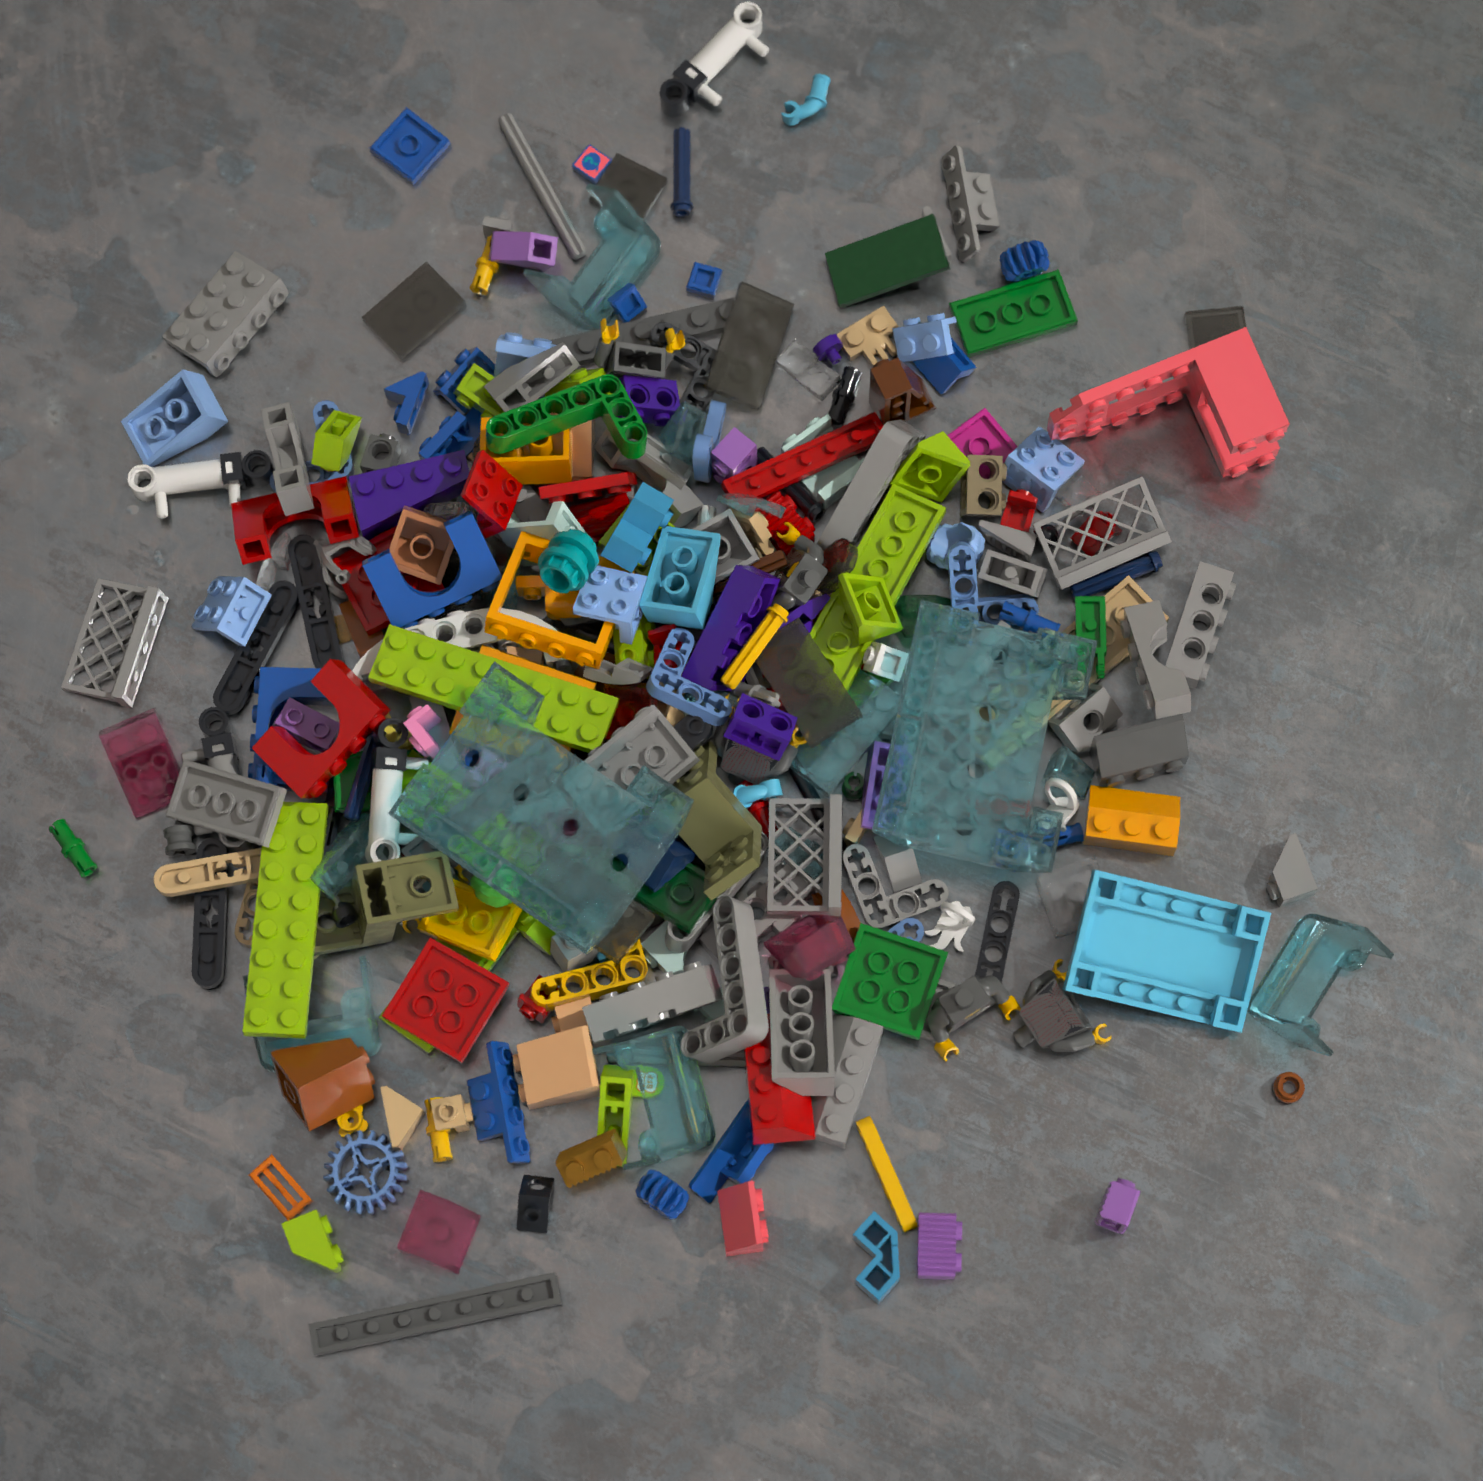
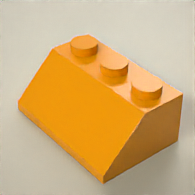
M492 417L481 418L480 451L484 450L522 485L572 481L571 428L507 453L496 454L491 452L486 445V425ZM523 423L522 425L529 426L531 424ZM498 433V434H495V435H496V436H503L504 434Z
M1090 785L1083 845L1174 856L1177 849L1180 826V797Z

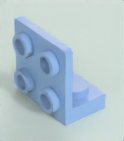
M1038 427L1008 455L1005 461L1007 476L1006 480L1002 482L1013 491L1021 489L1031 492L1034 497L1038 498L1036 508L1043 513L1049 508L1059 488L1083 466L1085 461L1059 440H1051L1048 432Z
M597 565L593 573L589 575L583 588L579 590L573 606V614L615 623V629L619 630L620 642L632 645L643 615L639 603L648 576Z
M218 576L210 583L207 589L208 595L204 603L195 611V620L191 627L199 631H216L235 644L246 646L272 594L245 577Z

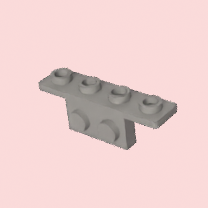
M954 146L942 156V170L944 171L947 187L946 193L949 198L952 214L951 220L956 235V247L959 252L960 261L967 262L981 250L977 230L995 231L1000 225L990 174L966 172L962 147Z

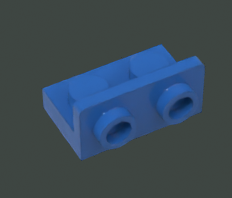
M478 347L469 350L463 349L454 359L456 365L450 372L445 370L435 381L438 386L433 392L436 395H442L461 414H465L469 409L456 400L458 396L453 392L473 363L494 376L495 363Z

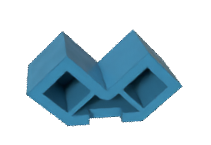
M643 482L602 551L601 556L631 573L638 563L644 565L652 552L647 546L659 526L665 529L673 515L669 508L674 499Z
M873 1211L854 1232L852 1239L874 1258L857 1276L855 1284L879 1304L900 1279L898 1233Z

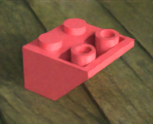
M748 1181L717 1190L726 1256L764 1251L763 1243H767L769 1240L766 1219H759V1212L764 1211L762 1189H755L754 1181Z

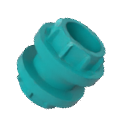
M572 529L556 533L550 540L548 548L538 558L541 580L550 589L560 593H568L569 591H577L583 588L589 575L593 573L599 563L597 547L593 539L582 531Z

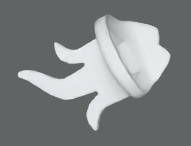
M1054 777L1046 781L1044 792L1050 805L1041 816L1031 818L1032 822L1037 826L1023 831V836L1044 835L1052 832L1057 827H1059L1061 832L1066 831L1065 825L1076 813L1080 805L1074 789L1067 782ZM1056 786L1060 788L1067 797H1054L1050 787Z
M959 901L951 903L942 902L940 906L942 914L936 927L925 931V934L929 937L937 936L940 932L942 934L937 943L929 946L943 950L954 938L955 949L959 952H964L960 942L968 927L976 919L972 915L971 908L963 907Z

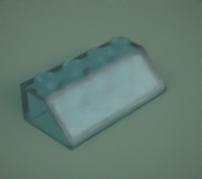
M860 669L839 708L828 704L808 728L810 738L805 744H799L797 748L799 752L791 763L790 768L829 799L830 794L836 791L846 775L851 773L869 751L874 741L879 739L902 711L906 700L882 681Z

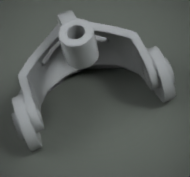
M361 536L330 544L329 539L321 540L316 538L313 543L318 553L324 582L328 585V589L334 595L346 599L348 596L341 584L346 583L350 579L351 574L347 570H341L332 561L334 553L341 548L349 546L360 554L368 556L369 554H375L376 547Z

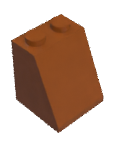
M350 1037L270 1052L282 1096L309 1131L375 1098L372 1088L375 1080L366 1065L370 1062L368 1054L362 1046L357 1047Z

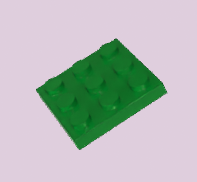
M861 923L832 1005V1011L844 1016L856 1017L884 1026L883 1029L919 1040L948 952Z

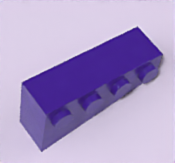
M461 450L349 476L363 538L370 540L375 535L397 526L404 505L424 512L436 505L440 506L460 496L470 472L465 451Z
M736 565L681 677L710 691H733L721 682V677L768 613L767 608L772 604L780 579L753 566ZM747 673L740 682H744Z

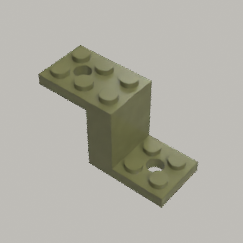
M709 740L694 752L700 761L661 793L659 813L706 865L704 893L712 901L760 866L762 826L717 776V749Z
M447 850L356 865L351 886L334 890L341 902L347 901L354 906L359 917L352 925L345 928H338L335 924L330 929H323L317 922L314 956L392 942L397 922L457 912L459 906ZM417 879H425L430 883L431 889L426 893H419L414 889L413 883ZM328 890L320 891L318 918L322 915H330L332 917L331 913L335 903Z

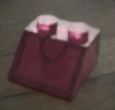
M807 915L764 942L765 948L792 977L806 979L807 981L814 980L823 975V970L830 965L834 966L844 962L847 959L846 955L856 950L842 917L831 915Z
M420 1190L397 1249L402 1254L459 1275L481 1215L447 1199Z

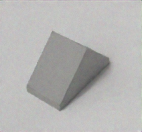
M901 827L892 830L891 833H884L873 837L894 894L922 883L913 847Z

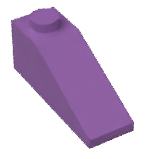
M874 741L867 756L864 775L861 828L886 833L892 832L903 759L902 746Z

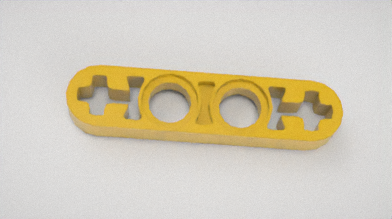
M870 1116L855 1121L860 1137L902 1232L905 1233L918 1227L873 1120Z

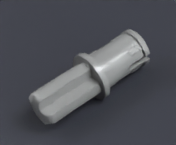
M740 682L733 689V697L737 700L743 693L778 708L781 704L778 693L766 690L764 686L759 684L752 686L745 682Z

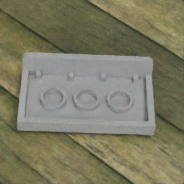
M235 251L162 335V338L172 347L206 367L211 375L218 377L229 367L238 353L247 346L255 333L265 325L267 319L278 306L285 301L289 291L280 277Z
M651 705L639 710L634 719L625 727H620L614 731L611 739L604 745L594 748L588 754L587 759L579 766L570 768L565 773L560 784L570 794L601 835L607 839L696 765L700 759L655 705Z

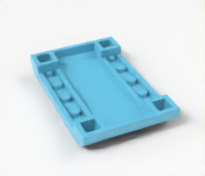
M1092 869L1063 990L1242 1033L1271 913Z

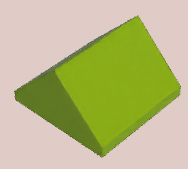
M942 431L916 444L895 472L890 484H895L908 491L942 503L970 467V461L946 433Z
M841 573L838 575L839 595L859 645L900 632L903 629L883 577Z

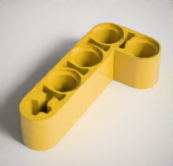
M637 932L626 933L610 943V955L612 958L610 961L536 980L532 986L529 998L538 1006L545 1008L547 1012L555 1010L554 1007L583 998L590 997L592 1001L600 999V996L617 991L618 994L627 992L628 986L644 981L648 971ZM626 939L631 943L632 947L622 949L617 945L616 941ZM629 967L636 968L640 972V976L637 978L629 977L625 969ZM606 975L610 978L611 983L601 985L596 981L595 977ZM570 982L578 983L582 990L578 993H572L567 989L566 984ZM544 990L546 995L550 994L549 999L545 1000L543 995H539V992Z

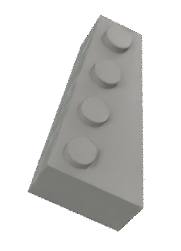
M700 961L684 966L683 973L673 975V972L670 971L655 977L656 982L646 985L645 981L628 986V992L619 995L617 991L600 996L601 1001L582 1007L593 1042L614 1039L723 1000L712 964L702 966Z

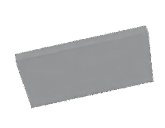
M184 759L165 817L269 847L287 789Z

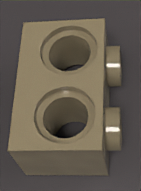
M966 455L970 461V467L961 477L960 516L995 518L1002 515V511L1006 508V494L1002 493V481H1005L1007 476V466L1003 463V456ZM981 464L989 467V479H984L980 476L979 466ZM981 493L987 495L990 500V505L987 509L982 508L978 503V497Z

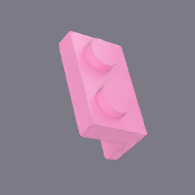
M428 704L424 707L418 706L408 714V720L403 723L413 735L409 738V741L424 758L431 756L438 762L446 754L428 731L441 722L442 719Z

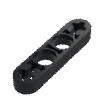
M999 882L992 891L975 973L976 976L984 978L986 977L987 968L981 969V965L990 969L1000 968V972L993 970L992 976L996 977L1001 984L1020 897L1019 889L1013 882ZM1004 889H1009L1010 895L1014 896V899H1008L1006 910H1012V914L1004 910H993L994 906L1000 909L1002 897L997 895V893H1003ZM996 917L1005 918L1008 922V929L998 933L992 929L991 921ZM990 946H996L1002 951V958L999 961L991 962L986 958L985 950Z

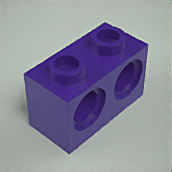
M623 375L619 379L643 423H650L659 427L666 426L681 412L677 382L675 380Z
M742 693L731 714L723 737L780 761L790 742L798 718Z

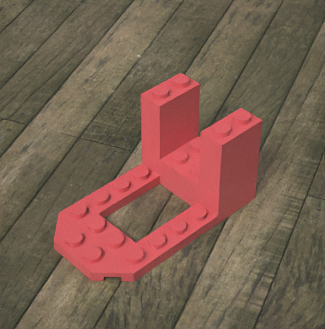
M1244 327L1076 395L1070 399L1072 406L1064 411L1060 407L1049 413L1047 431L1051 440H1064L1084 434L1086 437H1090L1099 433L1103 426L1111 423L1113 426L1123 424L1129 420L1128 416L1138 412L1140 415L1148 414L1156 409V405L1167 402V404L1175 403L1184 397L1183 394H1186L1222 477L1231 474L1233 478L1248 471L1247 467L1257 463L1261 467L1273 462L1280 449L1277 441L1285 436L1284 433L1287 432L1290 423L1247 327ZM1170 377H1173V378H1174V379L1169 380V381H1167V382H1164V383L1162 382L1163 380L1168 379V378H1170ZM1143 388L1146 389V390H1144V391H1142V392H1139V393H1137V394L1134 393L1135 391H1138V390H1140V389H1143ZM1118 399L1117 402L1109 404V402Z

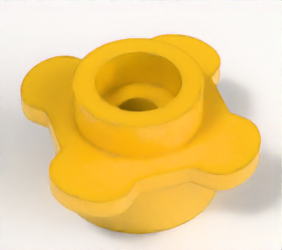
M362 1105L335 1118L340 1127L338 1133L341 1137L345 1138V1135H351V1133L362 1130V1132L367 1130L368 1122L363 1118ZM350 1117L354 1119L352 1123L348 1122Z

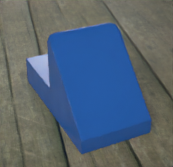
M420 371L384 389L387 400L400 403L396 407L393 418L396 421L399 433L409 436L411 434L429 386L428 377L425 372Z

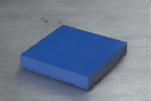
M406 107L369 149L373 155L414 185L451 143L447 137Z

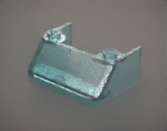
M588 184L586 189L602 206L594 219V228L596 233L602 238L601 242L571 282L564 276H553L525 269L523 274L550 303L588 327L601 329L600 321L606 318L608 325L616 314L607 299L629 282L636 287L658 257L661 250V241L617 189Z
M1314 913L1307 914L1298 921L1252 994L1247 1011L1258 1022L1295 1045L1331 1057L1334 1051L1319 1038L1321 1026L1315 1019L1311 1018L1341 969L1354 971L1361 968L1370 954L1392 959L1394 953L1367 927Z
M359 956L363 987L352 988L344 993L341 999L342 1015L308 1020L306 1039L253 1036L259 1062L267 1071L276 1073L270 1052L278 1049L350 1037L357 1047L362 1046L365 1049L368 1057L375 1055L380 1050L382 1039L372 969L366 956ZM248 975L243 976L245 995L247 992Z
M681 1025L592 1049L594 1055L614 1050L615 1060L622 1069L636 1070L650 1129L643 1131L639 1136L638 1148L642 1158L622 1164L624 1170L661 1163L705 1148L714 1142L715 1128L697 1060L684 1056L680 1049L682 1037L688 1032Z

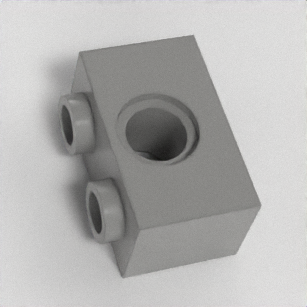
M987 549L978 578L1039 597L1048 569Z
M1091 683L1047 722L1067 749L1079 753L1091 747L1094 736L1114 728L1117 724L1116 720L1123 713L1103 686ZM1089 714L1090 722L1084 727L1083 720Z

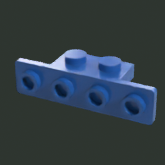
M473 407L466 416L457 411L452 417H446L440 424L439 431L434 437H428L421 444L420 452L418 453L420 460L461 450L465 451L467 458L480 444V416L482 413Z
M491 1041L486 1043L491 1073L467 1080L477 1140L486 1141L503 1135L507 1161L509 1163L525 1164L530 1162V1147L526 1139L523 1124L524 1114L520 1107L518 1083L513 1070V1055L507 1042Z
M749 1098L688 1185L692 1191L708 1203L713 1201L718 1193L717 1190L722 1188L727 1179L738 1184L748 1182L755 1175L757 1168L775 1144L753 1145Z

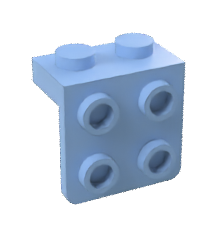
M506 332L505 335L501 334L497 339L495 348L497 358L494 377L498 376L508 367L556 345L551 344L552 341L548 339L534 338L533 341L523 339V336L517 333Z

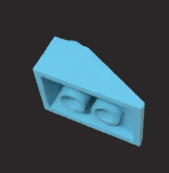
M666 526L665 529L662 528L639 603L647 621L704 630L713 600L721 540L720 533Z

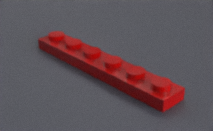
M872 412L722 481L721 487L733 508L737 510L870 449L884 425L876 412Z

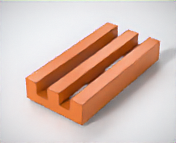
M272 1154L249 1174V1177L288 1221L293 1219L296 1214L301 1213L305 1206L313 1202ZM270 1164L279 1171L301 1196L302 1200L299 1203L267 1168ZM261 1172L265 1174L293 1206L290 1211L284 1207L258 1177Z

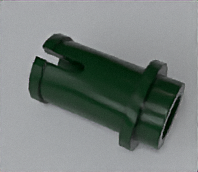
M854 772L846 775L842 784V793L847 799L858 800L863 797L864 779L862 775L857 773V776H854ZM850 785H857V787L852 790Z

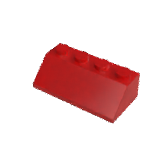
M767 1014L768 1032L766 1037L761 1042L744 1049L753 1145L815 1140L811 1096H801L772 1081L770 1014Z

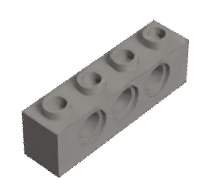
M1201 561L1198 565L1165 665L1169 668L1183 670L1188 686L1196 689L1199 680L1205 682L1210 664L1205 663L1208 653L1214 654L1219 637L1214 636L1217 626L1223 627L1228 610L1222 608L1225 599L1232 600L1237 584L1231 582L1234 572ZM1206 594L1213 595L1217 602L1208 604L1203 600L1202 596ZM1202 621L1208 626V629L1199 631L1194 627L1193 623ZM1193 648L1198 651L1199 657L1190 658L1185 654L1184 650Z
M784 862L774 868V872L782 880L794 871L789 864L785 865ZM798 874L787 885L799 894L809 883ZM768 880L764 884L761 882L755 884L747 892L748 897L743 901L750 904L752 908H761L765 913L762 918L754 920L757 943L772 931V924L782 916L781 914H767ZM774 880L775 888L778 885V883ZM811 890L803 900L807 902L812 897V894L816 893V890ZM788 893L782 900L774 899V905H787L794 898ZM712 921L699 940L700 945L719 965L714 922Z

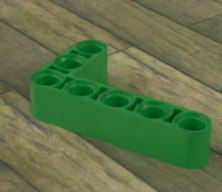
M606 374L490 418L486 425V445L491 452L503 454L601 417L621 454L628 459L634 460L639 459L646 452L648 432L621 381L614 375ZM580 402H581V403H585V405H578V404H576V403H580ZM523 423H530L531 425L525 426V425H522V424H523ZM500 433V434H504V435H503V436H496L495 434ZM629 439H636V440H638V441L633 442V441H630Z

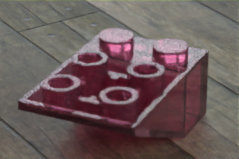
M156 708L100 730L99 738L135 818L169 805L181 767Z

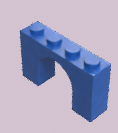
M471 510L444 522V526L459 555V570L452 583L442 590L423 592L410 586L403 578L390 549L362 561V566L391 625L403 629L418 624L417 619L428 615L429 618H433L445 611L444 607L453 602L456 605L463 604L473 598L472 593L480 589L483 592H487L499 586L498 581L502 579V574Z
M260 667V676H256L254 680V692L258 694V705H253L252 722L256 723V733L250 736V751L254 752V761L248 765V778L255 779L256 764L267 765L252 747L271 726L275 725V721L289 697L303 705L334 706L310 682L321 668ZM274 772L272 785L285 788L287 791H293ZM329 780L326 783L327 788L324 792H328Z

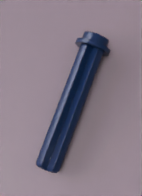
M679 127V129H675L673 132V202L670 204V209L673 210L674 215L680 217L690 215V211L693 209V203L690 202V130L684 129V127Z
M1157 551L1147 552L1144 556L1071 585V594L1074 599L1075 596H1091L1118 585L1128 575L1133 579L1151 571L1157 573L1158 569L1163 567L1162 560Z
M373 731L366 737L367 742L362 752L343 815L345 819L355 822L360 819L373 776V771L370 770L371 752L373 748L378 747L373 740Z

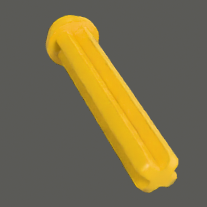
M776 603L772 607L768 606V613L722 675L721 682L726 687L733 690L738 686L781 624L787 623L789 612Z

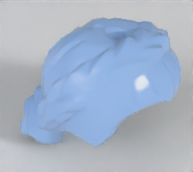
M963 522L954 525L947 523L939 525L927 547V560L935 563L939 568H946L948 570L947 554L950 546L957 542H966L973 548L977 563L983 555L985 539L975 526ZM959 550V554L953 556V558L958 559L960 571L966 570L964 559L969 557V555L965 554L964 550Z

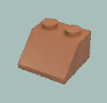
M404 505L389 547L401 572L441 585L454 548L444 526V522L448 520Z

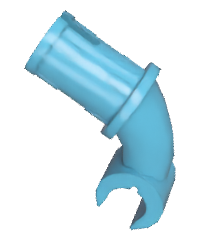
M815 74L810 93L806 96L804 104L799 105L795 101L785 102V111L792 113H781L783 122L786 125L794 126L801 119L808 118L819 110L825 109L827 107L826 95L831 83L830 78L823 74Z
M770 779L758 785H738L732 792L745 808L750 807L754 801L762 798L763 801H768L769 798L783 795L779 779Z

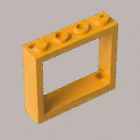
M521 531L486 615L484 632L497 636V639H506L519 643L524 648H534L546 652L552 657L568 659L577 662L582 667L586 665L599 670L614 633L615 623L605 621L598 640L594 644L500 613L521 560L525 559L538 563L539 556L548 548L550 542L549 539ZM598 556V566L629 572L607 558Z

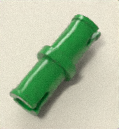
M65 819L57 820L48 830L61 846V853L65 858L70 859L82 878L91 875L94 872L93 870L97 869V865L84 849V842L81 838L75 836Z

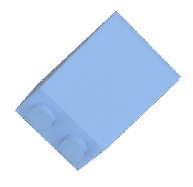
M184 369L121 420L143 464L154 467L208 439L228 422L204 376Z

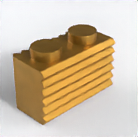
M614 1128L561 1151L555 1163L566 1187L571 1188L572 1185L577 1186L578 1182L588 1181L589 1177L599 1176L600 1172L605 1174L606 1170L616 1169L617 1165L622 1166L627 1150L617 1130Z

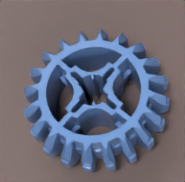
M358 1130L357 1140L354 1141L351 1135L347 1134L345 1135V1139L348 1142L347 1145L343 1146L339 1141L335 1143V1146L340 1150L338 1154L333 1151L328 1152L327 1155L335 1161L334 1163H324V1168L328 1171H333V1173L323 1176L325 1182H334L327 1188L329 1194L338 1192L333 1200L337 1204L345 1200L343 1206L345 1210L349 1211L355 1203V1212L357 1214L362 1213L364 1205H366L369 1214H374V1204L377 1203L383 1211L386 1209V1205L383 1202L384 1199L388 1198L391 1203L396 1202V1198L391 1194L393 1190L398 1193L403 1192L404 1189L396 1183L397 1181H407V1176L398 1173V1171L405 1170L408 1166L406 1162H397L404 1157V1153L401 1150L392 1153L394 1149L391 1142L385 1146L388 1138L386 1134H381L378 1140L375 1141L376 1132L374 1130L369 1131L367 1139H365L362 1130ZM365 1148L376 1149L386 1156L381 1159L367 1160L360 1150ZM352 1154L354 1166L350 1172L345 1174L346 1177L341 1179L342 1167L346 1159ZM359 1160L368 1169L373 1168V1172L369 1171L372 1185L362 1175L358 1176V1173H362L360 1171L362 1166ZM390 1165L388 1181L379 1190L377 1178L380 1173L385 1171V1167ZM362 1184L367 1186L371 1195H353L345 1190V1188L350 1185L354 1187Z

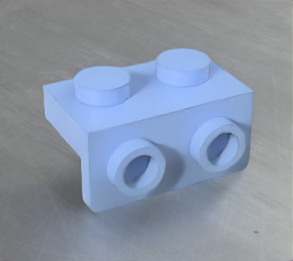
M940 313L927 316V322H921L920 317L903 320L904 326L893 328L898 358L902 362H909L953 354L948 324L956 323V317L945 318V314Z

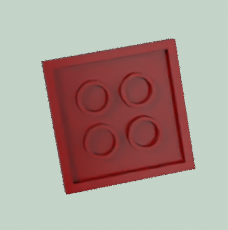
M624 472L539 487L540 499H548L549 504L557 501L567 503L574 501V495H578V499L602 497L603 490H607L608 494L631 492V486L638 484L636 473Z
M397 526L368 540L376 547L375 554L364 556L351 549L332 559L341 570H347L351 574L350 579L341 585L368 636L388 627L391 623L362 566V561L389 549ZM401 572L405 581L419 591L436 592L445 588L442 582L439 585Z
M430 937L382 1017L456 1061L463 1063L510 984Z

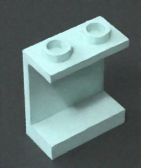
M829 414L821 419L820 417L814 418L807 424L806 430L798 436L793 434L788 437L782 444L781 454L833 431ZM852 456L800 481L816 501H821L823 508L827 509L843 497L864 458L859 460L856 456Z
M557 501L552 503L545 521L521 522L516 514L512 512L506 530L498 534L513 552L521 531L549 540L556 533L568 531L569 529L579 530L584 533L586 531L563 501ZM522 559L520 562L523 566L538 565V563Z

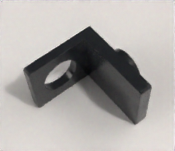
M523 1175L518 1195L517 1230L547 1233L550 1197L554 1178ZM538 1183L544 1185L545 1188L532 1189L529 1185Z

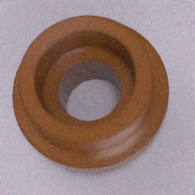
M1284 1072L1274 1081V1094L1284 1103H1294L1304 1094V1082L1296 1073ZM1283 1084H1292L1294 1091L1286 1093L1283 1089Z

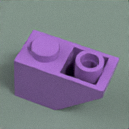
M494 231L492 232L489 261L545 271L555 266L558 237L533 232Z

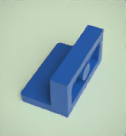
M952 338L953 354L913 361L940 394L946 393L957 379L971 375L977 368Z

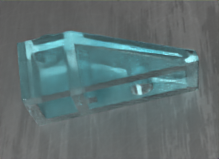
M361 814L359 821L349 822L337 835L310 877L329 900H332L353 878L356 865L367 863L365 850L368 845L370 814ZM382 844L378 845L376 852L382 847Z

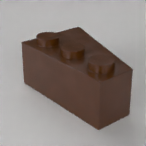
M899 358L881 360L870 369L869 403L883 425L888 421L900 419L906 422L936 409L922 378Z

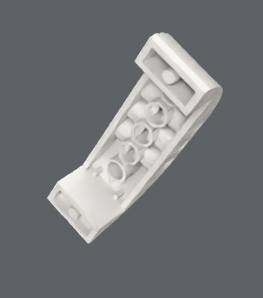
M489 608L468 612L462 610L453 611L447 614L445 618L438 620L427 618L419 621L418 625L405 628L406 630L479 653L482 645L504 652L507 651V646L522 647L519 643L506 639H497V636L484 632L486 615ZM501 608L500 613L557 631L553 626L536 616L518 610ZM383 639L369 649L352 670L371 691L386 688L371 683L368 679ZM543 652L548 667L569 674H573L578 667L577 662L564 658H555Z

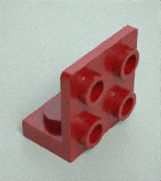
M481 450L477 452L461 497L479 512L477 524L484 538H488L506 530L523 485L490 455Z

